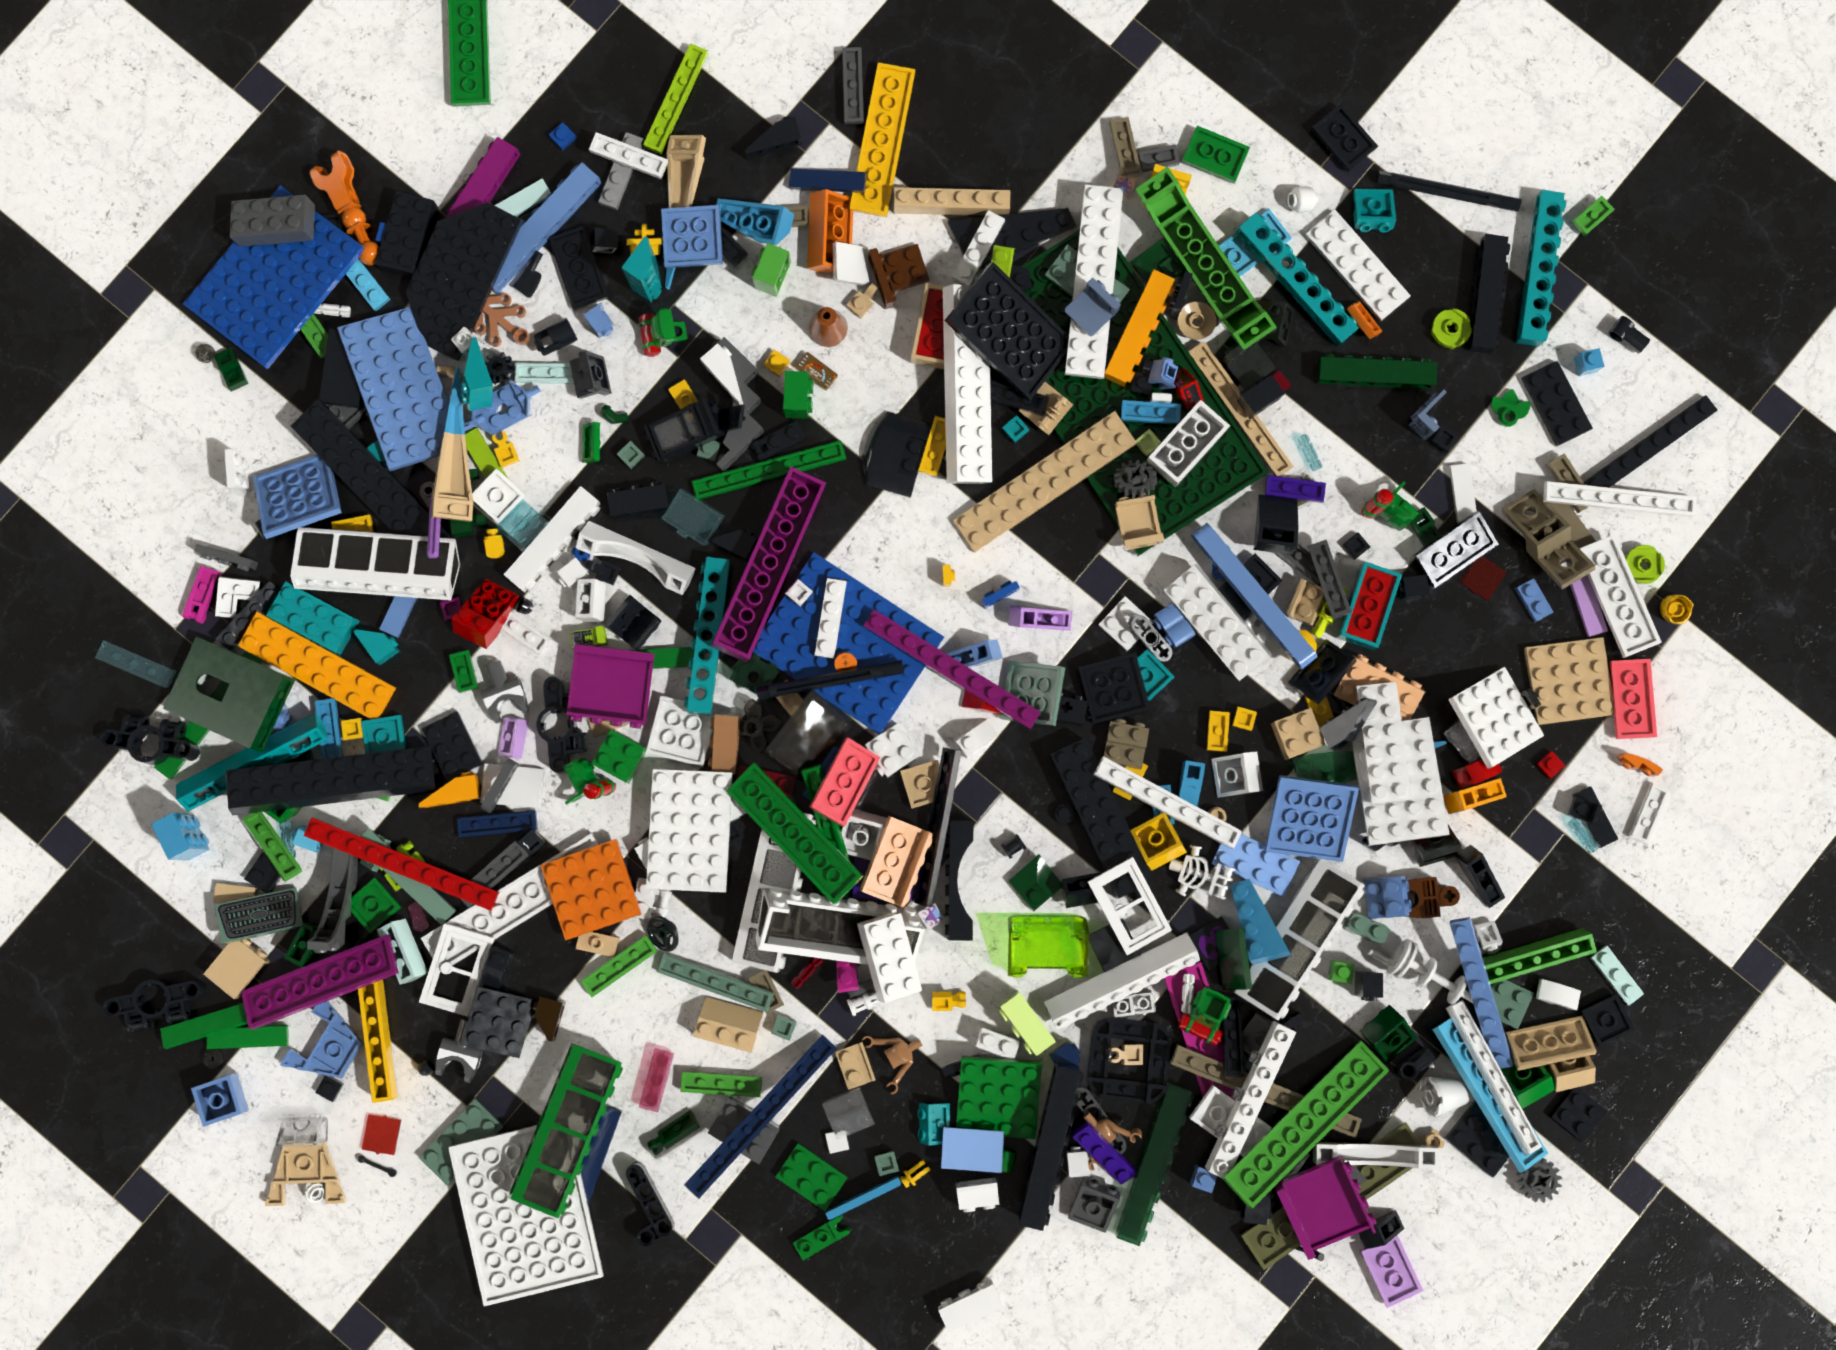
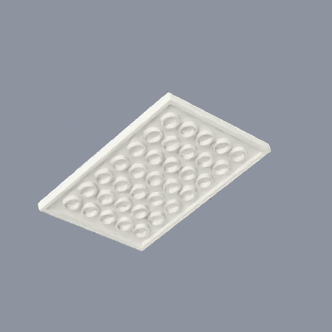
M569 1118L554 1121L556 1124L571 1129ZM537 1125L448 1147L484 1306L604 1276L581 1173L575 1177L573 1182L576 1184L572 1195H568L566 1211L563 1215L560 1214L559 1219L508 1198ZM552 1128L538 1161L569 1174L577 1154L573 1136ZM536 1167L523 1198L551 1208L556 1194H561L566 1179Z

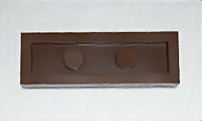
M877 248L870 249L868 258L885 309L892 308L896 296L894 290H890L888 284L890 277L883 268V255L878 253Z

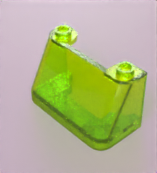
M1013 915L1008 917V976L1020 978L1027 973V969H1067V973L1073 978L1088 977L1089 929L1085 917L1078 915Z

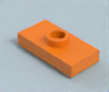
M1358 301L1347 308L1348 312L1356 320L1357 326L1364 331L1369 339L1378 336L1382 332L1361 302Z

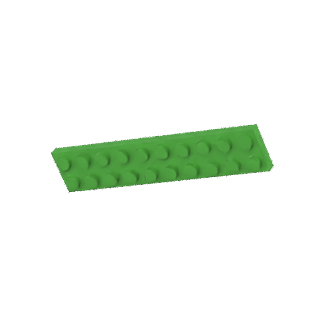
M1359 1041L1222 1179L1250 1209H1253L1389 1070L1362 1041Z

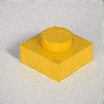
M774 349L763 366L780 377L789 365L790 359Z
M951 564L943 565V587H951V581H955V570H951Z
M1237 707L1232 726L1252 731L1257 712Z
M362 718L341 721L344 741L363 738Z

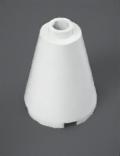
M1427 1077L1421 1081L1420 1091H1424V1098H1421L1429 1116H1442L1475 1100L1463 1079Z

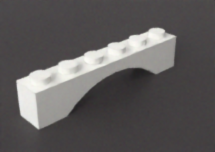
M588 521L578 536L577 549L593 556H612L636 563L651 572L660 580L665 588L681 595L684 594L692 581L695 571L694 567L593 522Z
M1318 1142L1313 1147V1163L1316 1165L1342 1155L1344 1161H1349L1350 1165H1385L1439 1169V1148L1436 1146Z

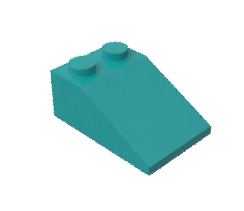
M472 337L464 372V382H461L463 393H461L462 402L467 404L469 411L492 406L493 384L476 337Z

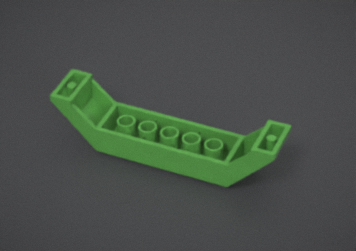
M1168 167L1135 189L1168 246L1181 262L1185 271L1193 274L1191 280L1208 305L1213 309L1220 323L1243 350L1277 328L1268 313L1254 299L1197 215L1180 187L1179 182Z

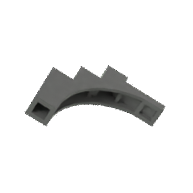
M333 848L331 878L323 915L314 936L307 941V949L314 950L315 953L336 951L345 944V920L351 916V895L357 888L358 858Z

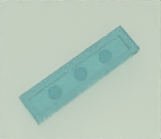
M105 640L102 641L95 657L98 660L169 689L176 674V671Z

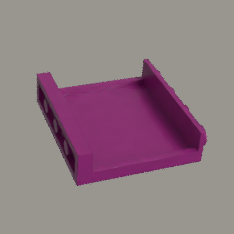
M575 644L566 716L570 717L571 721L582 722V719H589L590 723L602 724V721H607L612 726H622V723L630 724V728L636 729L646 726L654 654Z
M1342 1155L1284 1178L1275 1185L1276 1192L1308 1260L1316 1257L1315 1250L1369 1228L1372 1229L1373 1234L1376 1233L1374 1225L1377 1222L1373 1213L1367 1212L1368 1202L1364 1195L1360 1196L1358 1191L1361 1190L1358 1180L1357 1178L1352 1179L1350 1174L1353 1173V1169L1349 1161H1344Z

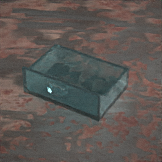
M679 489L661 519L677 528L676 533L682 537L687 538L689 536L705 546L709 544L725 515L685 489Z

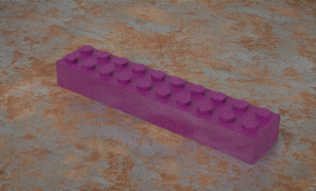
M793 467L789 468L710 647L746 663L748 662L826 482Z

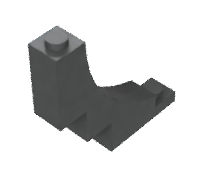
M723 337L721 340L717 339L711 348L718 343L721 348L725 346L732 354L730 358L741 393L742 405H745L744 417H746V420L742 422V428L728 431L723 441V445L728 452H723L718 457L716 465L722 472H725L750 447L749 445L764 433V430L749 415L761 403L760 398L747 386L758 374V370ZM733 399V406L739 405V404Z

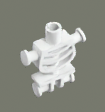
M1190 845V848H1192L1191 855H1186L1184 862L1177 859L1171 861L1169 869L1180 873L1178 882L1181 885L1179 889L1176 888V892L1186 896L1188 887L1197 889L1208 880L1212 882L1208 894L1213 895L1215 886H1217L1219 889L1214 896L1226 900V890L1230 889L1227 886V882H1232L1233 878H1231V875L1235 868L1224 865V874H1220L1223 864L1218 863L1215 874L1209 873L1208 861L1206 858L1199 856V850L1202 847ZM1193 859H1195V861H1196V868L1193 867V866H1194V861H1193ZM1201 862L1205 866V871L1201 870ZM1190 875H1194L1190 882L1186 881ZM1197 878H1202L1199 884H1192ZM1218 878L1223 879L1222 884L1217 882Z

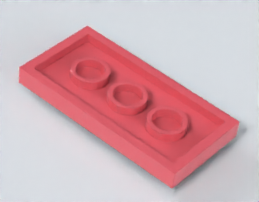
M1651 659L1610 661V681L1615 712V739L1657 737Z
M845 738L809 808L841 827H845L880 757L850 738Z

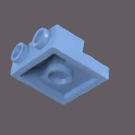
M1405 876L1364 879L1368 919L1410 916L1409 912H1411L1412 906L1411 901L1407 897L1409 882L1405 880Z

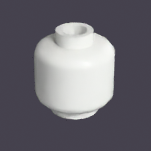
M1296 187L1288 195V205L1297 213L1310 212L1318 203V195L1311 187Z

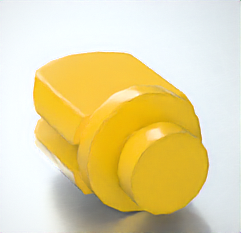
M498 529L486 530V534L489 536L484 537L483 541L485 554L489 558H500L505 552L502 536L496 535Z
M924 1160L909 1171H903L906 1176H902L899 1179L906 1188L910 1186L909 1183L915 1186V1182L931 1170L929 1167H926L911 1178L914 1172L926 1164Z

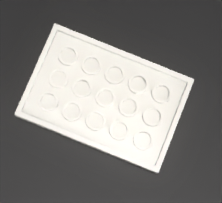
M1429 717L1402 721L1412 800L1371 804L1361 730L1355 740L1351 742L1369 846L1450 835Z
M653 769L646 889L727 892L732 796L726 790L732 785L733 773Z

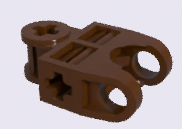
M1437 877L1408 880L1409 891L1414 894L1415 903L1412 906L1411 912H1409L1410 916L1405 917H1441L1440 907L1457 904L1460 899V893L1453 886L1438 887ZM1449 893L1452 896L1447 899L1444 898V894Z

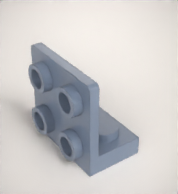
M1445 390L1440 394L1436 391L1410 417L1413 421L1409 426L1425 441L1440 428L1437 425L1436 419L1430 415L1428 416L1426 413L1446 393Z

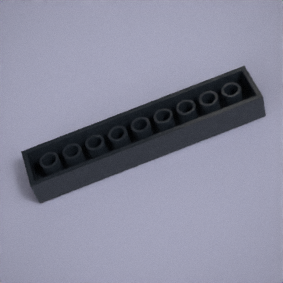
M431 746L226 770L228 809L232 816L436 791Z

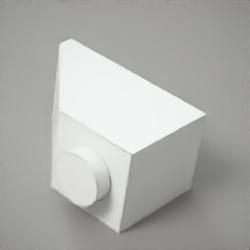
M985 720L957 740L956 745L968 759L996 738L998 733L988 720Z

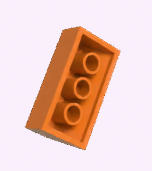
M828 189L810 193L807 269L820 273H833L832 243L852 244L853 211H849L851 197Z

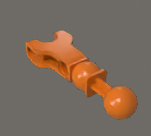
M337 151L331 156L333 168L330 174L325 168L315 166L310 170V175L314 185L328 193L337 213L342 215V224L348 229L346 230L347 234L355 235L358 243L365 248L358 259L363 264L372 266L376 263L380 246L370 241L365 231L370 227V224L366 223L365 213L360 209L361 205L352 185L354 177L353 165L345 153Z

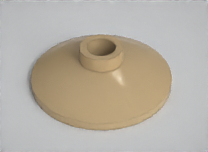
M1191 302L1181 309L1177 320L1178 327L1186 337L1193 340H1201L1208 337L1214 331L1216 315L1209 305L1203 302ZM1193 320H1198L1199 325H1194Z

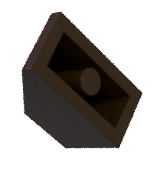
M540 996L539 999L535 1000L533 1011H536L534 1017L547 1040L553 1042L556 1040L566 1002L547 996Z

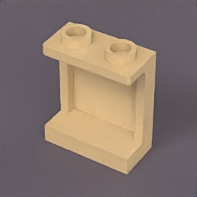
M1144 493L1143 498H1140L1139 495L1135 499L1123 497L1119 499V502H1116L1115 510L1124 551L1158 545L1164 542L1155 506V495L1150 496Z
M250 939L228 943L204 973L208 979L233 999L242 997L241 991L246 988L263 965L268 964L270 961L266 957L268 954L264 950L256 949L251 945L252 941Z

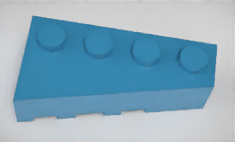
M1250 879L1230 884L1240 926L1244 928L1249 961L1255 965L1291 956L1292 954Z

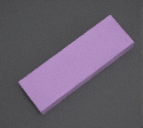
M1588 576L1582 577L1570 586L1586 635L1590 637L1607 632L1608 629Z

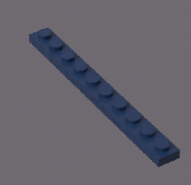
M822 1034L689 1178L684 1186L699 1200L833 1054L837 1047Z

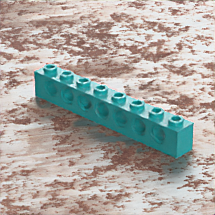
M1542 189L1536 195L1516 343L1539 347L1548 338L1546 326L1551 318L1549 304L1552 303L1554 293L1551 290L1556 281L1554 268L1559 260V256L1556 254L1557 248L1561 244L1559 232L1564 224V219L1561 218L1562 212H1564L1566 207L1565 193ZM1546 210L1552 211L1553 216L1548 215ZM1544 228L1549 229L1551 235L1546 234ZM1541 247H1546L1548 253H1544ZM1539 265L1544 266L1546 272L1541 271ZM1536 284H1541L1543 290H1539L1536 287ZM1534 302L1539 303L1541 309L1535 308ZM1531 321L1537 322L1538 328L1533 327Z
M1256 212L1237 229L1236 233L1338 347L1359 328L1356 320L1344 312L1342 304L1338 301L1336 302L1331 297V292L1326 287L1321 286L1318 277L1306 269L1304 261L1293 254L1292 248L1288 244L1283 243L1279 233L1267 225L1268 222L1265 217ZM1256 232H1262L1264 239L1258 238ZM1269 246H1274L1277 249V253H1271ZM1283 260L1290 264L1289 268H1285L1282 265ZM1294 275H1300L1302 282H1297ZM1307 289L1313 290L1315 297L1309 296ZM1320 304L1327 305L1328 311H1323L1320 308ZM1333 318L1339 319L1341 325H1335L1333 323Z
M706 557V562H702L701 574H704V579L699 582L698 593H702L701 601L697 600L696 605L699 619L694 621V631H697L696 639H692L691 650H694V658H690L689 669L692 670L691 677L687 678L686 689L690 690L689 697L685 696L684 708H687L688 714L712 715L719 650L710 646L724 617L730 559ZM717 575L720 579L716 583H711L709 577ZM709 594H715L717 599L714 602H709L706 600V597ZM707 613H712L715 618L712 621H706L704 616ZM705 632L712 634V638L708 641L701 638ZM703 651L710 653V657L706 660L699 658V654ZM704 670L708 675L705 679H699L696 676L697 673ZM697 690H703L705 696L698 699L694 696V693Z

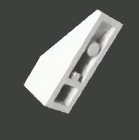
M717 343L700 360L733 399L741 405L743 401L730 358L732 354L725 346L721 348Z

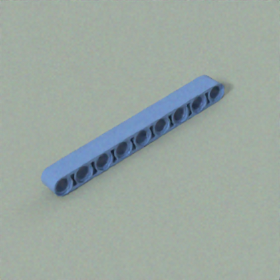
M1205 523L1191 534L1193 541L1300 669H1303L1315 660L1317 654L1215 530L1208 523Z

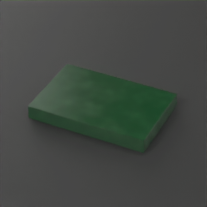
M1244 928L1214 930L1223 990L1252 989Z

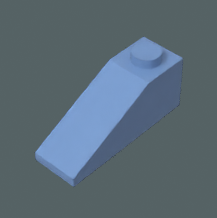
M998 639L986 640L946 653L969 668L1003 658Z

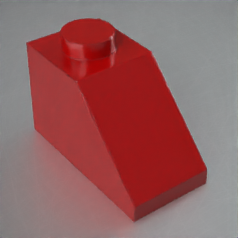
M965 690L961 707L1000 715L1001 712Z

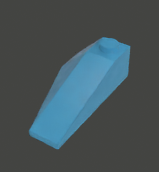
M719 198L716 204L720 206L721 222L759 243L777 245L790 233L794 214L784 206Z

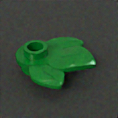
M1511 389L1503 395L1502 399L1493 397L1491 407L1498 415L1500 424L1505 427H1511L1516 424L1518 419L1526 417L1530 410V402H1519L1515 391ZM1505 415L1510 416V421L1505 419Z

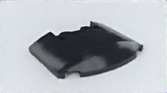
M887 412L872 429L865 446L863 456L865 483L870 487L911 498L932 424Z

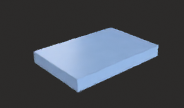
M943 1127L941 1168L1002 1173L1004 1131Z

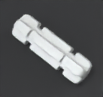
M324 303L314 313L350 317L351 308L344 305Z
M1184 974L1183 982H1185V985H1183L1182 991L1183 1004L1181 1011L1190 1014L1193 1010V1005L1191 1004L1194 998L1193 983H1195V976L1193 974Z

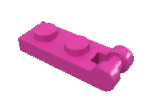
M200 566L183 612V618L188 620L191 618L195 619L200 624L205 622L206 613L221 572ZM195 605L199 606L198 612L194 611Z

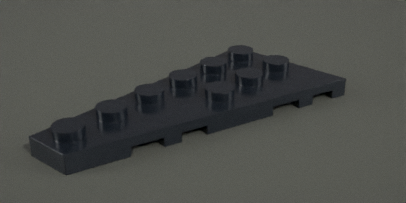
M1062 208L999 215L1005 218V222L979 270L988 266L987 259H992L994 245L1015 248V255L1075 228L1076 223L1069 209ZM984 217L948 221V225L963 256Z

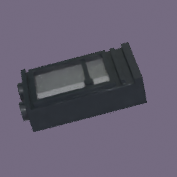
M707 397L701 398V400L648 425H644L646 430L644 434L647 441L652 445L653 449L651 452L655 460L666 463L726 435L724 431L719 430L716 423L719 418L710 408L709 404L713 403L712 399Z

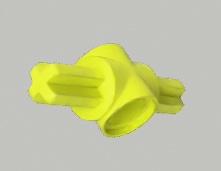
M1343 586L1345 594L1347 595L1348 589ZM1326 601L1320 608L1317 615L1319 619L1311 631V634L1319 639L1324 634L1328 625H1332L1335 619H1332V617L1325 613V609L1328 607Z

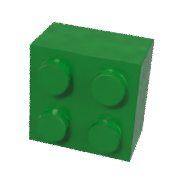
M785 371L783 410L786 418L809 419V413H813V401L810 394L814 392L813 378L809 377V372Z
M610 729L591 764L629 784L647 749Z

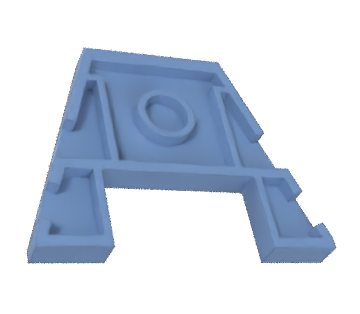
M326 1001L316 1005L312 1010L313 1014L329 1024L310 1056L307 1058L291 1048L282 1060L281 1066L336 1078L344 1077L364 1042L330 1002Z

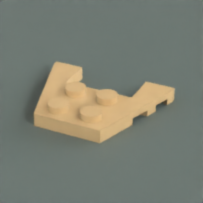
M326 1142L285 1143L283 1145L265 1206L286 1205L285 1184L325 1182L326 1204L346 1202Z

